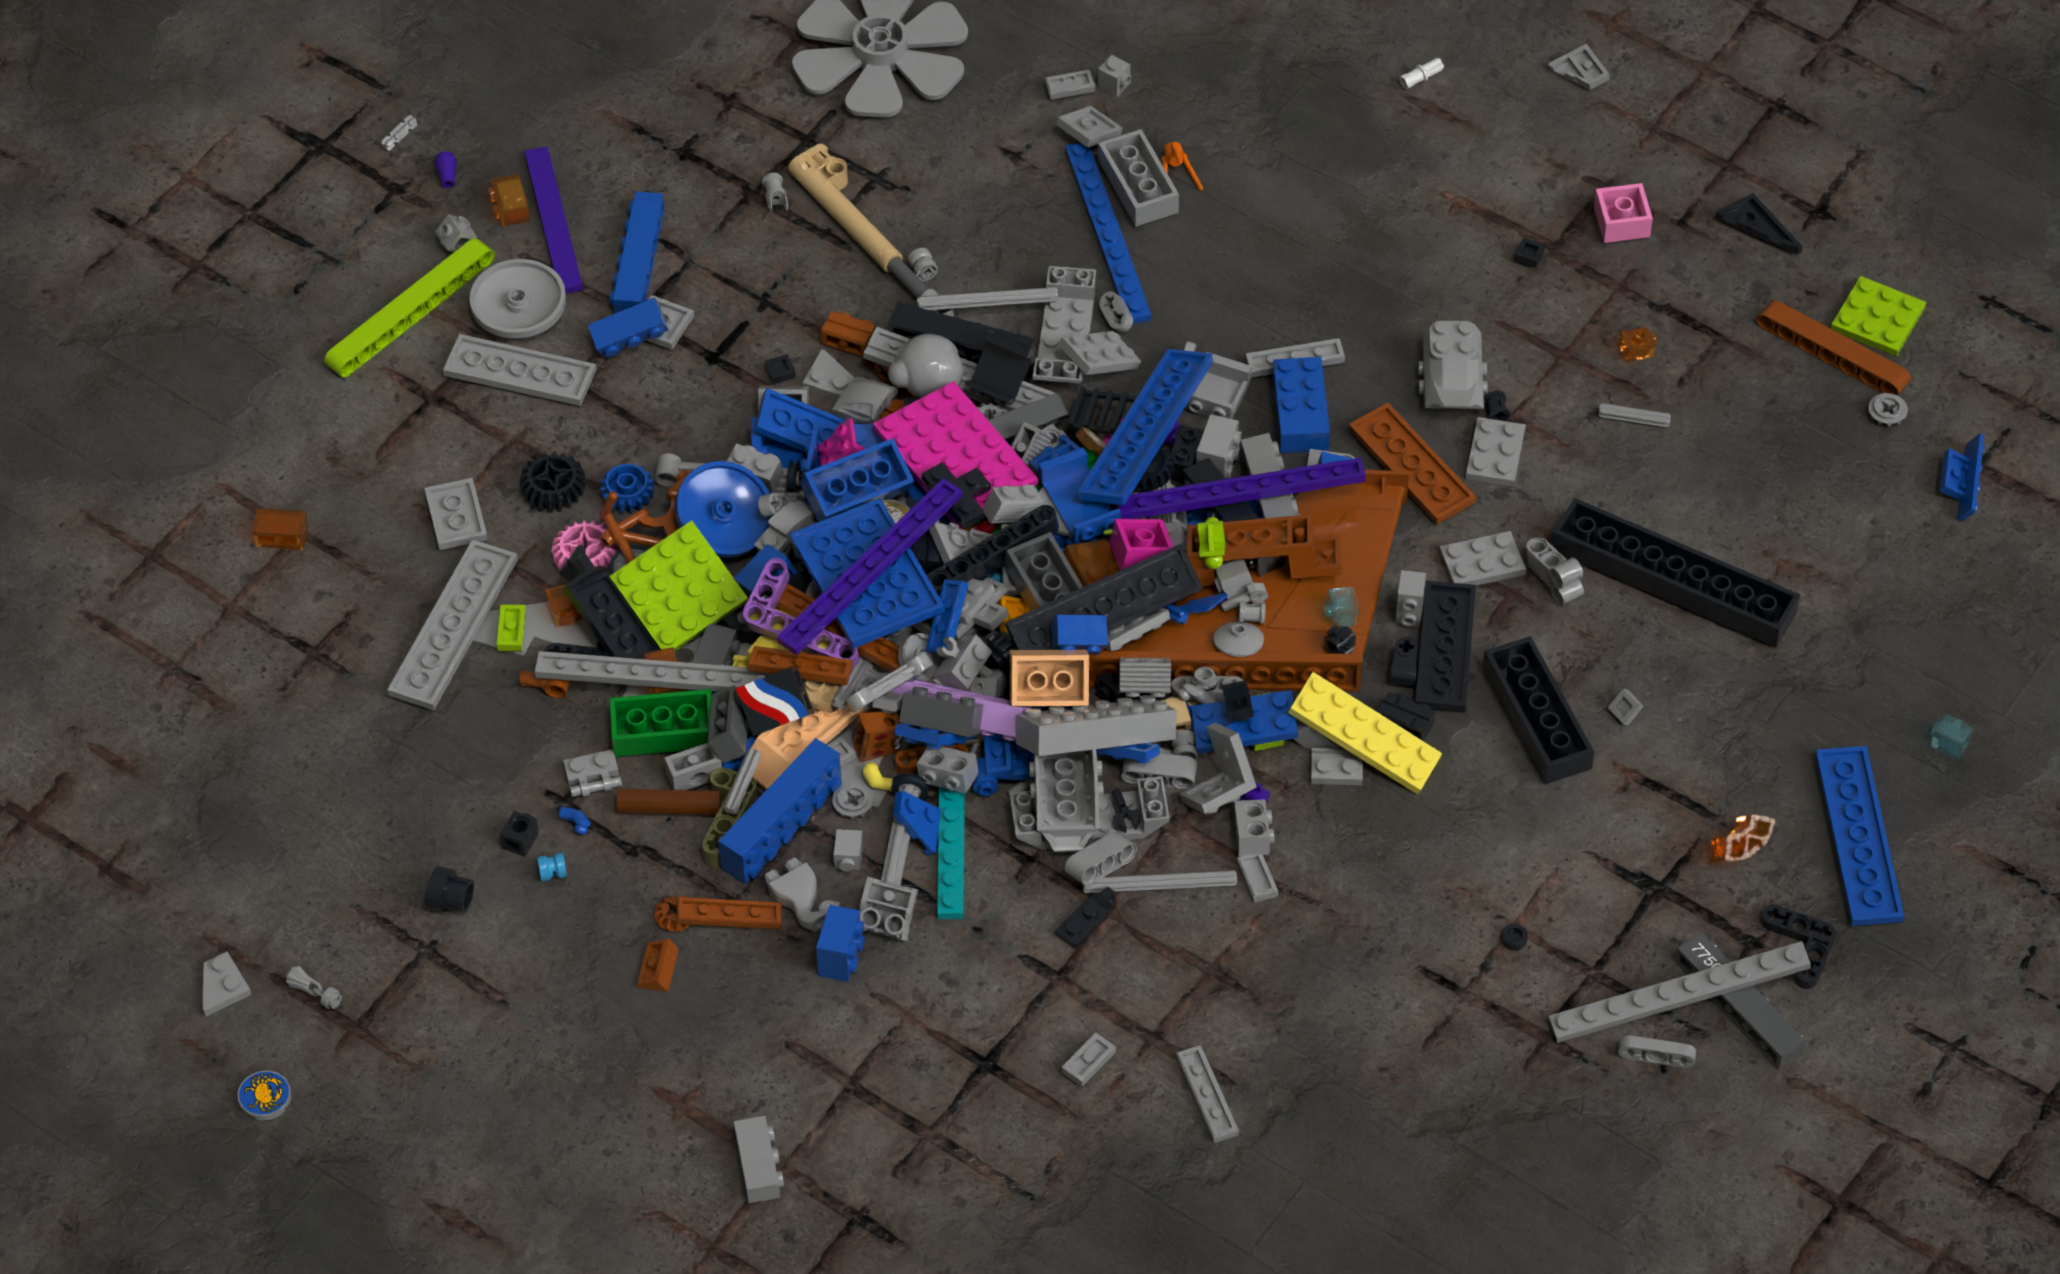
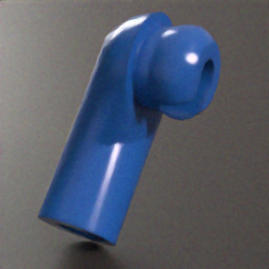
M561 807L559 819L576 823L574 831L584 835L587 834L588 826L590 827V820L580 810Z

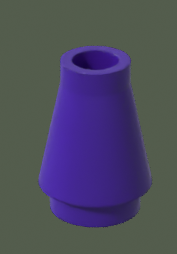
M440 152L435 156L434 165L440 178L441 186L451 188L455 185L457 159L451 152Z

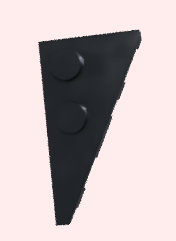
M1754 193L1716 211L1717 220L1796 255L1802 252L1803 246Z

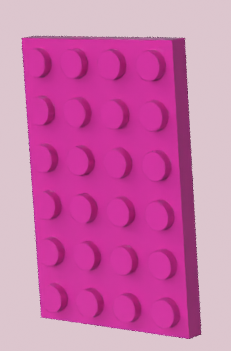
M954 381L873 423L874 432L883 442L894 438L910 474L926 493L930 491V488L923 482L922 473L941 462L955 478L966 474L976 467L991 483V490L975 498V501L982 509L993 487L1038 485L1037 476ZM951 513L946 514L952 523L957 524L958 527L962 526Z

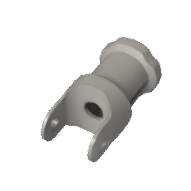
M774 172L762 178V185L766 188L765 198L768 209L771 212L772 205H784V210L787 211L786 191L782 189L783 178L779 173Z

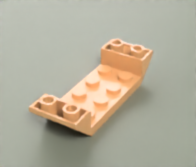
M848 704L843 709L834 707L831 713L814 709L815 713L763 732L757 737L751 747L754 750H759L761 756L753 778L756 783L767 790L815 738L827 744L852 723L859 713L879 712L881 709L875 707L862 708L853 713Z

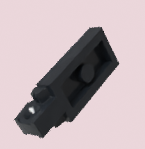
M1107 886L1098 896L1093 894L1055 930V935L1074 949H1077L1109 917V912L1112 910L1111 904L1116 900V892Z

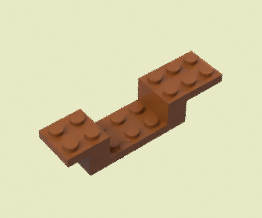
M1312 514L1223 522L1226 543L1225 555H1222L1223 561L1288 555L1291 579L1341 574L1340 536L1315 538ZM1198 524L1187 525V557L1202 587L1216 585L1214 579L1217 578L1216 569H1209L1205 565V557L1199 556Z

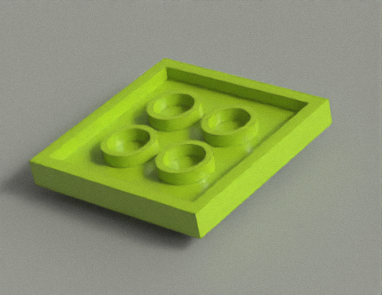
M1860 276L1831 324V329L1843 336L1897 357L1922 315L1926 302Z

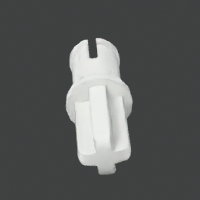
M1436 58L1422 66L1417 65L1414 70L1399 77L1400 83L1407 90L1421 81L1426 82L1428 77L1442 71L1444 65L1440 58Z

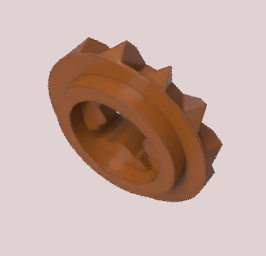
M673 894L666 899L662 897L661 902L656 904L654 917L656 923L662 929L678 932L691 925L676 924L677 915L670 913V908L677 910V897Z

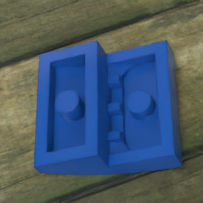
M1002 734L984 735L987 776L1008 780L1035 779L1030 778L1029 763L1034 762V753L1017 745L1016 741L1003 739Z

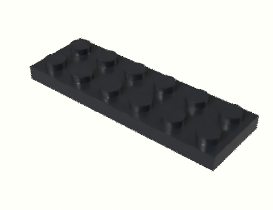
M1426 580L1415 703H1425L1431 709L1466 711L1476 585Z

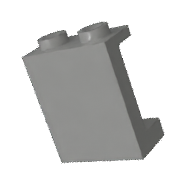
M1212 354L1213 363L1185 409L1209 417L1212 414L1232 419L1251 382L1252 366Z

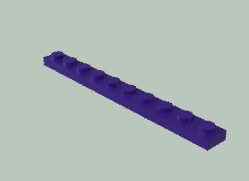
M1354 458L1131 494L1125 505H1117V507L1121 511V519H1138L1366 482V476L1361 458Z
M943 478L777 636V643L797 656L963 497L962 490Z

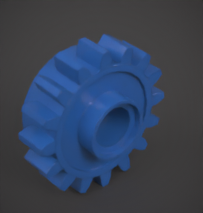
M623 463L612 467L609 472H605V479L600 481L601 497H604V501L611 491L617 493L618 497L612 510L620 507V513H623L625 508H629L631 513L634 511V507L641 510L643 509L642 503L649 504L650 497H654V481L651 479L650 472H645L643 466L639 467L633 463Z

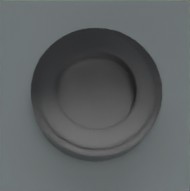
M1510 924L1503 929L1501 942L1505 948L1518 951L1526 946L1528 933L1523 926Z

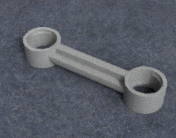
M923 652L878 681L847 698L846 702L852 712L855 713L934 664L927 653Z

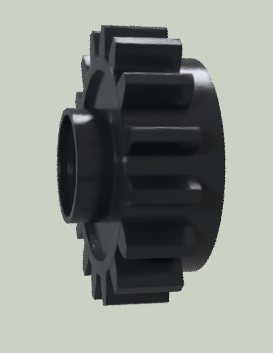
M1162 446L1160 447L1134 490L1153 491L1165 485L1168 480H1171V473L1175 472L1173 456L1170 455L1168 449L1163 450Z
M993 630L982 638V641L992 650L988 660L994 669L1004 671L1010 681V650H1016L1008 633Z

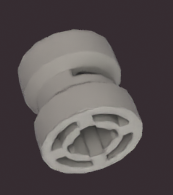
M918 248L908 256V262L911 268L914 269V274L921 281H928L938 273V267L932 260V256L927 248Z
M1189 730L1177 731L1176 739L1171 740V745L1174 748L1172 755L1188 756L1197 761L1198 752L1195 747V733Z

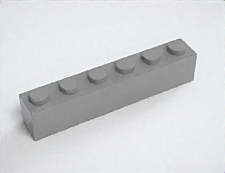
M1269 433L1241 440L1244 458L1250 475L1284 470L1277 441L1272 442ZM1293 494L1257 499L1263 519L1300 515L1296 500L1293 499Z

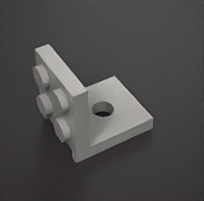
M1217 723L1207 726V730L1222 772L1179 794L1183 804L1204 814L1214 813L1220 806L1237 801L1241 798V795L1257 788L1239 733Z

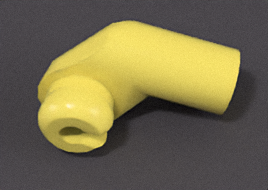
M868 763L864 766L863 776L871 788L892 791L893 779L882 777L877 764Z

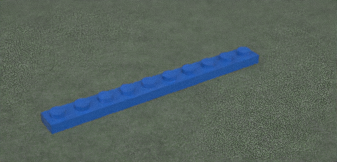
M1081 142L1066 145L1065 152L1116 293L1123 298L1133 317V324L1150 321L1151 312L1091 148L1082 145Z

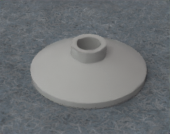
M1230 622L1220 626L1215 631L1213 642L1215 647L1226 655L1246 657L1257 653L1262 648L1264 635L1253 624Z

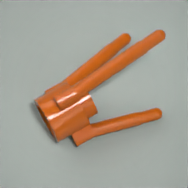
M1178 142L1168 143L1164 147L1165 156L1161 158L1166 173H1168V164L1179 166L1184 162L1198 189L1202 191L1203 186L1188 161L1187 154L1183 152L1182 145Z

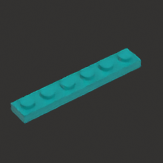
M939 787L940 819L938 831L937 914L938 919H964L965 793Z

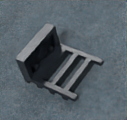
M1080 386L1067 426V434L1071 436V441L1077 446H1082L1086 435L1083 428H1087L1095 433L1113 435L1121 422L1127 402L1134 403L1137 396L1128 395L1125 391H1122V394H1116L1113 390L1100 392L1099 388H1094V391ZM1099 398L1105 399L1097 425H1090ZM1113 400L1119 401L1111 427H1104Z

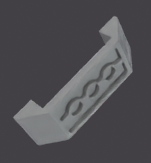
M1049 266L1046 288L1056 287L1058 290V300L1045 302L1033 380L1080 384L1083 382L1085 373L1058 344L1062 337L1090 334L1095 297V269Z
M1163 777L1137 779V791L1121 792L1128 809H1138L1140 813V823L1136 830L1134 829L1133 822L1125 818L1124 822L1127 826V833L1118 830L1114 825L1113 816L1118 815L1119 812L1111 793L1103 794V797H1099V829L1092 834L1086 845L1092 844L1112 832H1118L1128 840L1143 839L1168 823L1170 817ZM1030 791L1010 793L1016 838L1041 850L1052 849L1045 836L1037 831L1036 799H1031Z

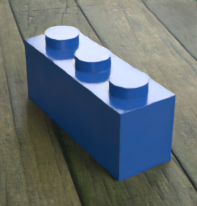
M655 298L588 325L596 349L602 357L615 356L620 350L637 347L642 341L649 338H658L664 332L669 331L661 307Z

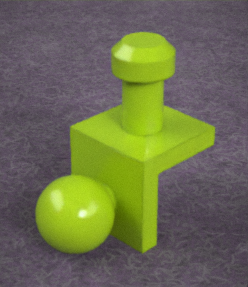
M1210 517L1204 523H1198L1199 556L1205 557L1204 562L1209 569H1218L1223 563L1222 555H1225L1223 521Z

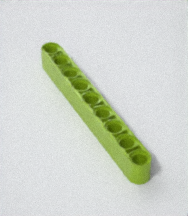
M472 238L331 348L325 355V365L343 378L351 375L488 267L495 257V252L479 239Z

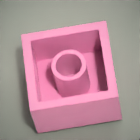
M1642 183L1596 189L1594 210L1604 243L1648 238L1651 236L1653 218Z

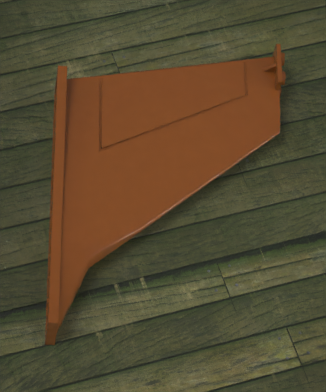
M1364 470L1366 482L1300 492L1293 498L1296 500L1300 515L1312 514L1315 538L1340 536L1341 574L1291 579L1288 555H1284L1285 565L1260 577L1253 569L1250 570L1248 568L1253 583H1264L1269 596L1264 601L1266 602L1264 625H1260L1259 622L1244 621L1258 627L1264 635V644L1257 653L1246 657H1233L1220 652L1215 647L1213 642L1215 631L1226 623L1239 622L1240 606L1224 612L1221 608L1222 602H1220L1209 611L1188 614L1189 617L1183 625L1169 619L1162 623L1159 628L1147 631L1139 639L1125 643L1118 650L1110 651L1104 648L1099 654L1089 655V688H1097V676L1099 674H1120V658L1133 657L1171 658V683L1180 676H1194L1198 668L1209 667L1213 669L1216 676H1237L1247 682L1249 690L1301 691L1312 672L1344 692H1360L1362 660L1401 506L1407 502L1409 472L1400 470ZM1216 585L1203 587L1201 591L1179 600L1174 606L1186 605L1191 600L1225 592L1219 593ZM1336 625L1338 628L1342 625L1347 626L1354 632L1356 645L1353 646L1354 651L1350 654H1331L1327 650L1325 637L1328 635L1327 631Z

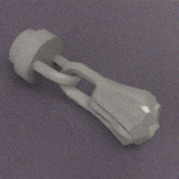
M300 966L292 967L286 974V983L291 988L303 990L312 996H320L322 1006L328 1009H335L340 1004L342 996L339 990L329 987L325 991L322 985L309 977ZM313 984L318 988L311 990L309 987Z

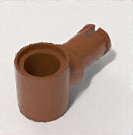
M522 670L520 674V683L523 687L542 688L546 694L553 698H563L567 695L570 680L536 678L535 672Z

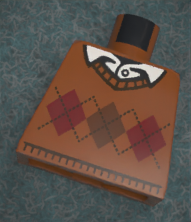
M897 712L858 714L852 743L860 763L900 751L902 738L904 737L894 735L896 724H902L899 722L900 719Z

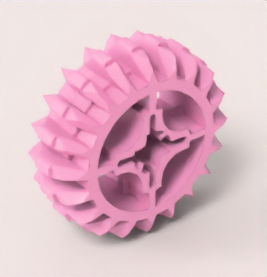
M583 520L582 524H577L574 521L572 527L565 525L564 531H558L551 551L555 566H558L559 571L578 545L587 547L586 555L594 566H605L609 570L610 561L618 550L615 544L608 548L601 542L599 537L607 530L603 523L597 525L595 520L591 523Z

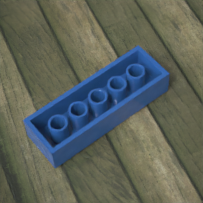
M815 738L718 841L721 869L745 885L752 878H756L767 861H772L775 858L780 847L784 843H789L794 832L800 826H804L808 822L810 815L816 809H820L824 805L826 798L841 786L840 753Z

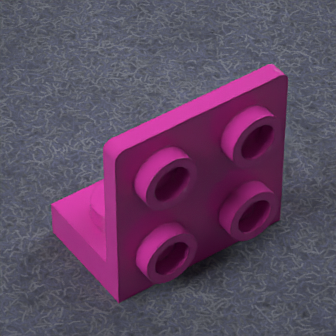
M848 418L843 424H839L835 432L820 444L819 457L821 466L866 449L856 443L852 419Z

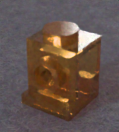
M1647 326L1630 331L1620 330L1618 346L1627 363L1654 356L1655 346L1658 345L1655 332H1649Z

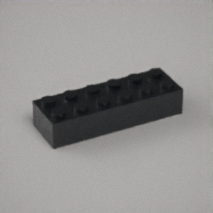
M900 302L897 303L888 322V331L909 339L921 334H935L945 337L957 347L960 358L978 364L987 342L983 340L987 330L997 332L1034 348V338L1026 335H1019L1003 329L989 327L981 323L963 320L955 316H948L933 310H926ZM1035 353L1023 380L1029 383L1034 372Z
M1529 636L1484 651L1483 670L1545 784L1592 769L1594 750L1532 637Z

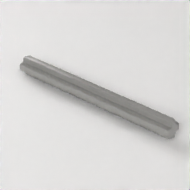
M1056 287L921 296L917 298L916 305L926 310L1054 302L1058 300V290Z
M1234 870L1103 877L1089 886L1083 885L1084 893H1099L1107 886L1115 892L1235 886L1237 884V873Z

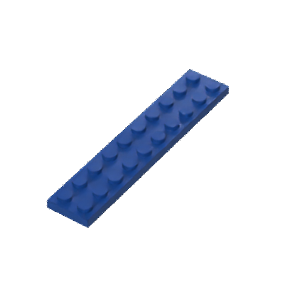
M1175 349L1166 350L1078 489L1079 500L1125 505L1212 365L1213 355L1211 353Z

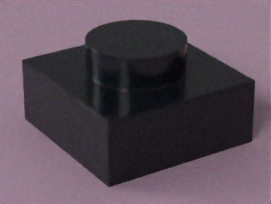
M1523 238L1514 255V261L1536 268L1545 252V245Z
M788 354L765 361V368L773 384L796 378V371Z

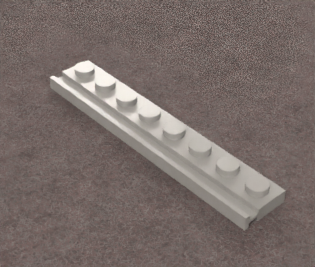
M876 327L864 351L863 358L889 368L895 362L901 347L910 339ZM960 358L964 373L959 388L967 397L989 405L993 396L986 393L984 396L977 395L970 391L971 387L965 385L966 380L972 379L977 364ZM1023 381L1015 402L1006 403L1002 407L1010 412L1055 393Z

